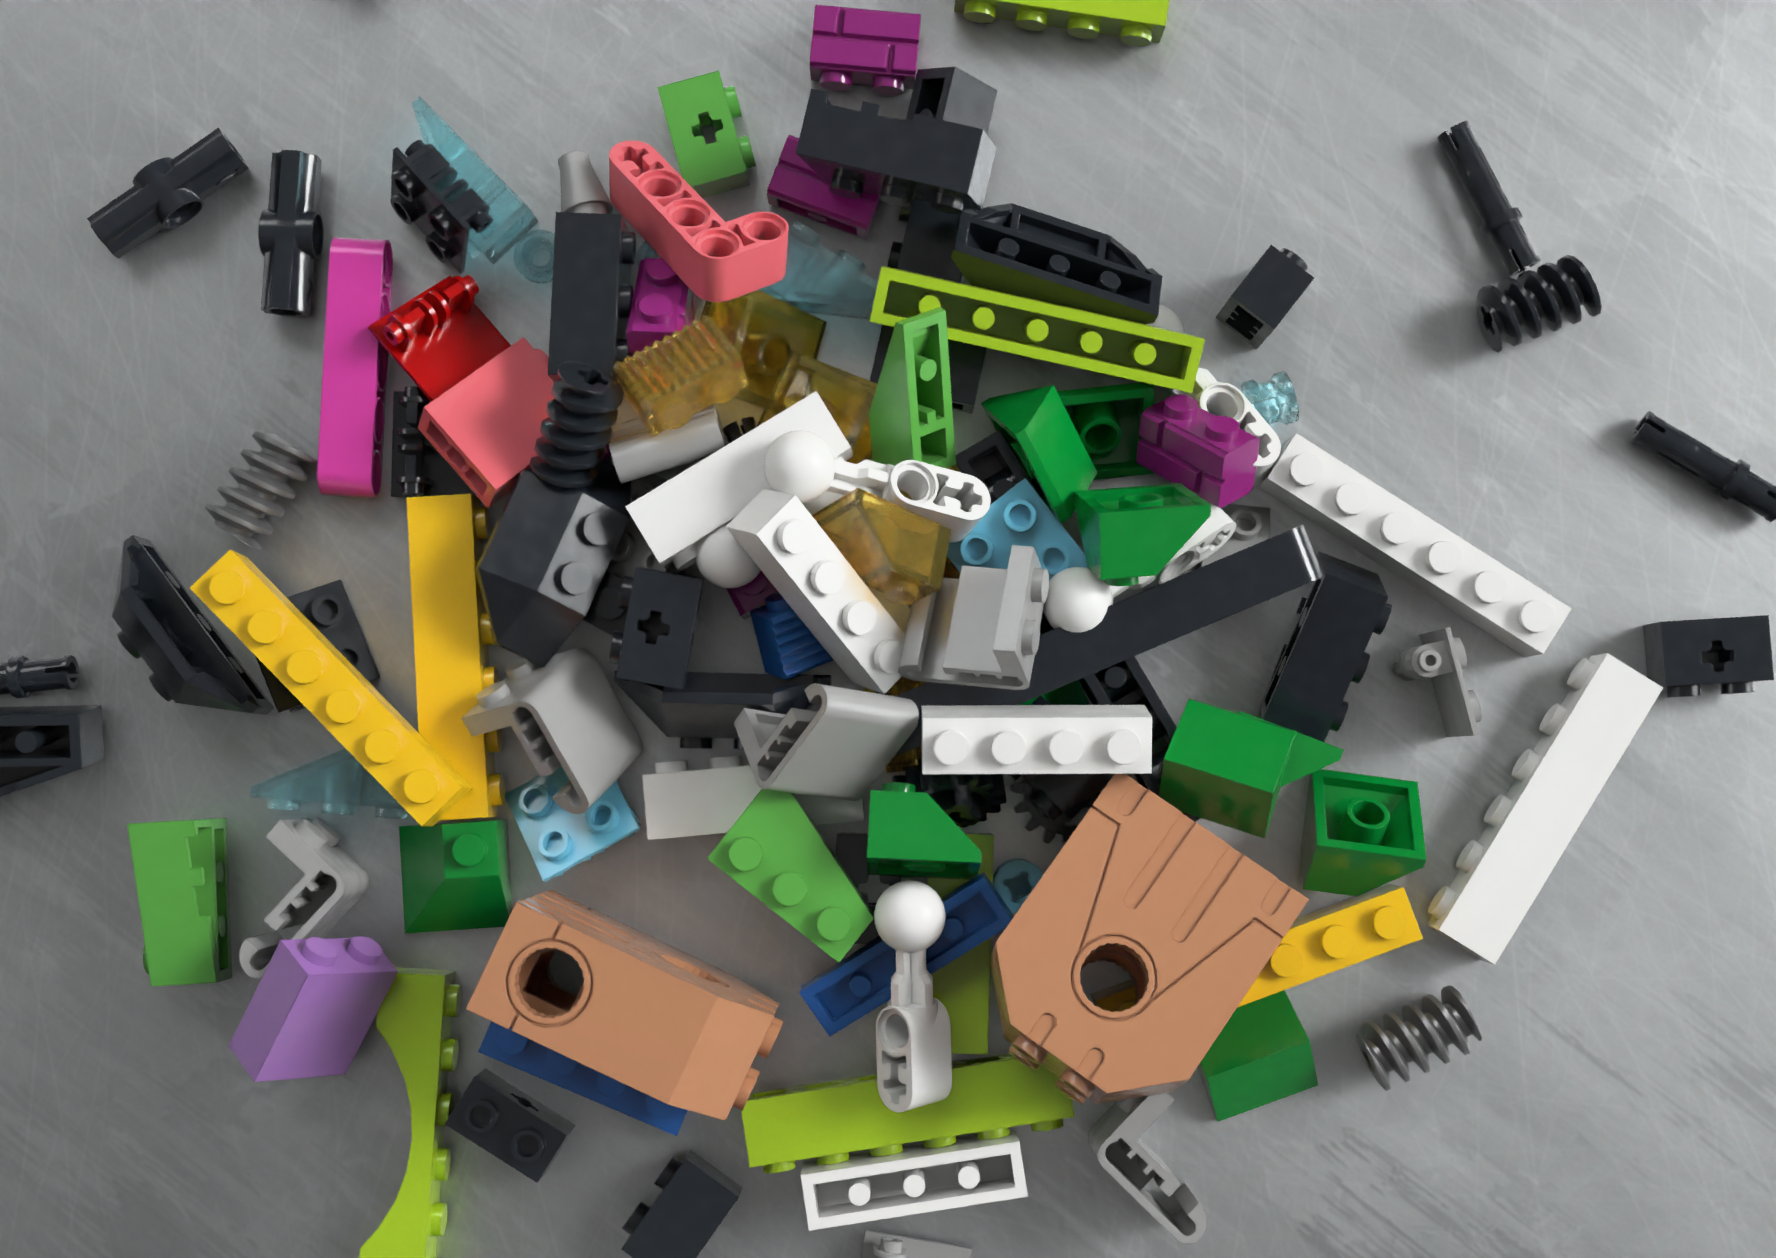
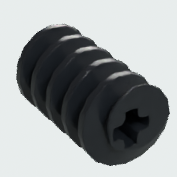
M1570 255L1560 258L1556 265L1549 262L1538 267L1537 272L1526 270L1518 275L1517 280L1507 277L1498 283L1497 288L1492 285L1483 286L1479 289L1476 297V310L1481 333L1492 350L1498 353L1502 350L1501 335H1505L1509 343L1515 347L1522 343L1521 328L1523 327L1531 338L1536 339L1542 335L1541 320H1544L1548 328L1555 332L1561 329L1562 326L1560 313H1564L1568 321L1574 325L1581 321L1582 312L1580 306L1583 305L1587 313L1592 317L1599 315L1602 308L1600 295L1590 272L1580 260Z
M565 361L559 365L557 374L561 380L553 384L551 393L555 399L547 404L546 413L549 418H546L541 423L540 432L543 436L536 440L534 447L538 456L531 457L530 466L536 475L552 485L565 488H581L591 485L598 478L599 464L604 460L605 445L610 441L611 427L616 423L617 408L622 404L624 391L621 384L601 368L579 361Z

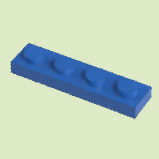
M982 872L941 898L946 914L945 925L937 941L926 948V970L930 974L936 972L1005 929L1014 917L985 872ZM878 937L801 985L800 995L829 1037L891 999V977L896 972V950L888 946L881 937Z
M491 1021L478 1051L479 1053L675 1136L678 1135L688 1110L663 1103L511 1031L513 1027L507 1029Z

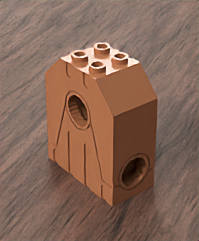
M1114 774L995 943L990 964L1003 1037L1012 1045L1008 1052L1019 1062L1034 1071L1042 1065L1059 1077L1055 1086L1065 1095L1082 1105L1086 1099L1091 1100L1095 1104H1102L1175 1091L1190 1079L1309 899L1280 881L1276 876L1247 856L1242 855L1215 834L1185 816L1158 795L1134 781L1127 774ZM1096 961H1107L1121 966L1124 971L1128 972L1136 988L1134 1006L1122 1012H1110L1094 1006L1087 999L1080 984L1081 968L1086 967L1088 963Z
M552 889L515 903L466 1007L467 1010L507 1029L513 1027L511 1031L668 1105L721 1120H726L732 1106L743 1111L760 1071L751 1068V1064L756 1054L767 1059L784 1022L774 1017L780 1003L738 977L599 911L589 910L590 907ZM555 950L572 956L583 970L584 982L578 994L561 988L555 982L549 966Z

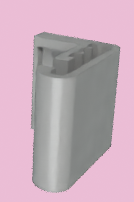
M698 348L689 351L685 378L680 380L637 379L631 376V370L629 372H621L620 384L624 391V397L621 406L617 408V420L611 427L612 435L610 438L611 443H609L613 463L621 484L706 458L726 446V437L722 431L723 426Z
M1012 545L1007 569L962 565L959 579L940 578L941 570L937 563L920 566L898 673L907 679L915 681L1012 690L1029 688L1034 657L1039 646L1043 607L1049 590L1048 569L1041 567L1035 548Z
M575 648L558 653L550 659L545 667H540L521 658L506 668L505 671L508 676L503 681L488 686L476 695L478 704L461 719L472 737L512 726L540 777L553 774L562 765L570 780L552 798L565 811L573 814H583L642 754V741L591 652L584 648Z
M814 683L809 685L804 691L810 703L821 705L818 712L791 708L787 714L744 708L734 721V726L749 764L761 789L858 801L913 733L918 724L919 711L911 699Z
M310 818L280 820L265 836L305 875L263 919L275 931L246 938L242 943L239 951L240 965L244 972L252 978L261 979L280 940H285L277 932L278 930L304 924L291 939L324 938L369 887L370 879L368 873L337 845L341 837L329 824L320 818H316L314 821Z
M1167 1092L1115 1101L1092 1125L1088 1132L1089 1145L1100 1165L1178 1242L1182 1244L1197 1242L1203 1236L1207 1225V1218L1203 1207L1185 1183L1180 1186V1183L1168 1166L1140 1139L1175 1100ZM1152 1178L1168 1197L1172 1194L1181 1205L1179 1212L1169 1213L1144 1189Z

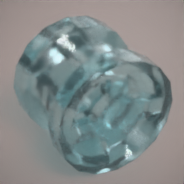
M1285 371L1274 373L1270 380L1259 383L1255 380H1249L1241 384V392L1269 426L1276 422L1289 425L1299 421L1297 397L1292 382Z

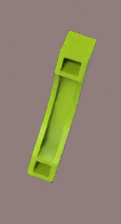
M395 967L398 973L377 1012L376 1028L392 1049L405 1080L411 1107L412 1141L407 1171L396 1200L379 1228L360 1248L359 1258H438L436 1257L437 1236L444 1235L447 1223V1203L439 1202L441 1181L448 1180L451 1167V1149L443 1148L444 1129L446 1126L445 1122L455 1108L454 1093H447L448 1072H455L459 1054L458 1039H451L452 1017H459L463 991L461 984H455V971Z

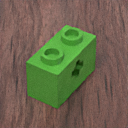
M718 70L657 87L682 178L702 198L750 186L746 169L755 167L756 163L748 135L737 137L733 119L742 117L734 85L723 87ZM713 127L716 142L706 144L702 129Z

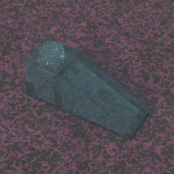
M419 96L412 105L425 145L433 144L438 152L449 162L450 167L455 168L458 175L454 182L465 179L469 184L467 190L472 188L490 207L488 214L493 218V222L481 233H477L473 228L469 230L467 253L473 259L482 253L494 265L538 223V220L531 209Z

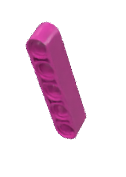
M333 238L331 242L317 465L318 488L321 495L377 497L380 491L388 351L371 333L368 327L391 312L393 252L389 240Z

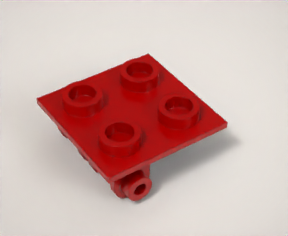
M458 275L446 277L368 327L371 333L431 402L511 346L474 303L475 295L479 293V287L476 281L469 275L463 278Z

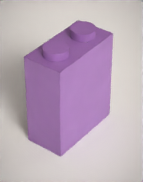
M355 936L353 938L325 939L310 937L308 939L280 940L234 1033L229 1047L254 1082L345 1075L398 970L383 953L382 947L371 937Z

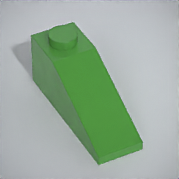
M938 307L895 323L869 411L873 462L896 466L905 460H916L942 468L956 465L946 309Z

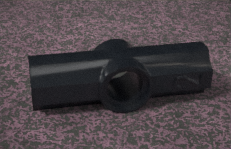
M218 127L174 159L165 157L146 165L134 177V186L109 202V204L87 219L100 241L119 259L162 228H176L193 219L202 210L204 199L249 168L235 146Z
M282 150L281 152L272 153L268 209H264L261 213L258 227L259 247L262 255L265 256L261 310L265 313L298 318L310 316L314 259L321 257L324 243L323 220L320 212H318L322 160L318 155L298 150Z

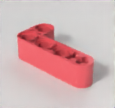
M630 140L620 142L612 147L609 153V186L612 205L695 295L709 302H724L770 286L783 279L786 275L789 226L784 218L775 213L759 211L725 222L649 144Z

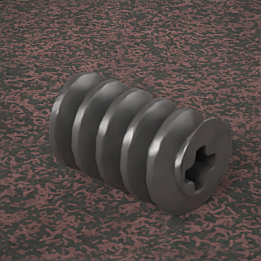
M254 431L252 437L262 448L261 451L257 452L247 449L241 451V456L249 464L250 468L244 470L231 467L228 472L239 485L237 488L219 485L217 491L227 504L220 506L208 503L205 509L214 518V524L246 545L261 551L262 546L252 534H272L273 528L265 519V514L283 517L285 510L278 503L276 497L294 499L296 492L287 482L288 478L306 481L308 474L300 466L299 461L317 463L318 461L274 433Z
M1450 985L1442 988V1003L1434 995L1427 994L1423 996L1421 1000L1422 1012L1412 1003L1405 1004L1402 1008L1403 1021L1393 1012L1385 1013L1382 1018L1383 1030L1374 1021L1365 1022L1363 1025L1364 1040L1356 1033V1039L1365 1062L1376 1081L1385 1091L1391 1089L1389 1072L1394 1070L1405 1082L1410 1081L1408 1063L1414 1061L1424 1073L1430 1072L1428 1054L1434 1053L1444 1064L1450 1063L1448 1045L1454 1044L1464 1055L1470 1054L1468 1036L1473 1035L1478 1041H1481L1482 1036L1474 1016L1456 988Z

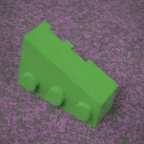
M761 789L707 858L838 963L874 919V913L795 793Z
M226 818L127 824L145 942L143 966L145 972L150 976L151 987L218 983L232 978Z

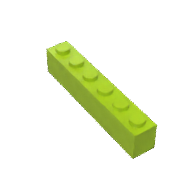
M881 266L870 314V322L895 327L896 322L939 307L946 309L947 336L950 340L1189 393L1193 392L1205 343L1204 338L1196 335L886 266Z
M1010 1053L952 1061V1087L949 1095L941 1101L900 1113L891 1111L883 1103L878 1091L877 1073L753 1092L750 1094L741 1113L749 1167L763 1166L764 1173H779L796 1168L795 1161L816 1157L818 1165L841 1163L849 1160L848 1152L870 1149L871 1156H888L902 1152V1144L924 1141L925 1148H939L955 1144L956 1135L977 1132L978 1139L980 1140L997 1139L1010 1135L1009 1127L1031 1124L1032 1131L1054 1130L1064 1126L1063 1119L1075 1117L1073 1102L1070 1097L1055 1086L1059 1077L1040 1065L1034 1071L1019 1062Z

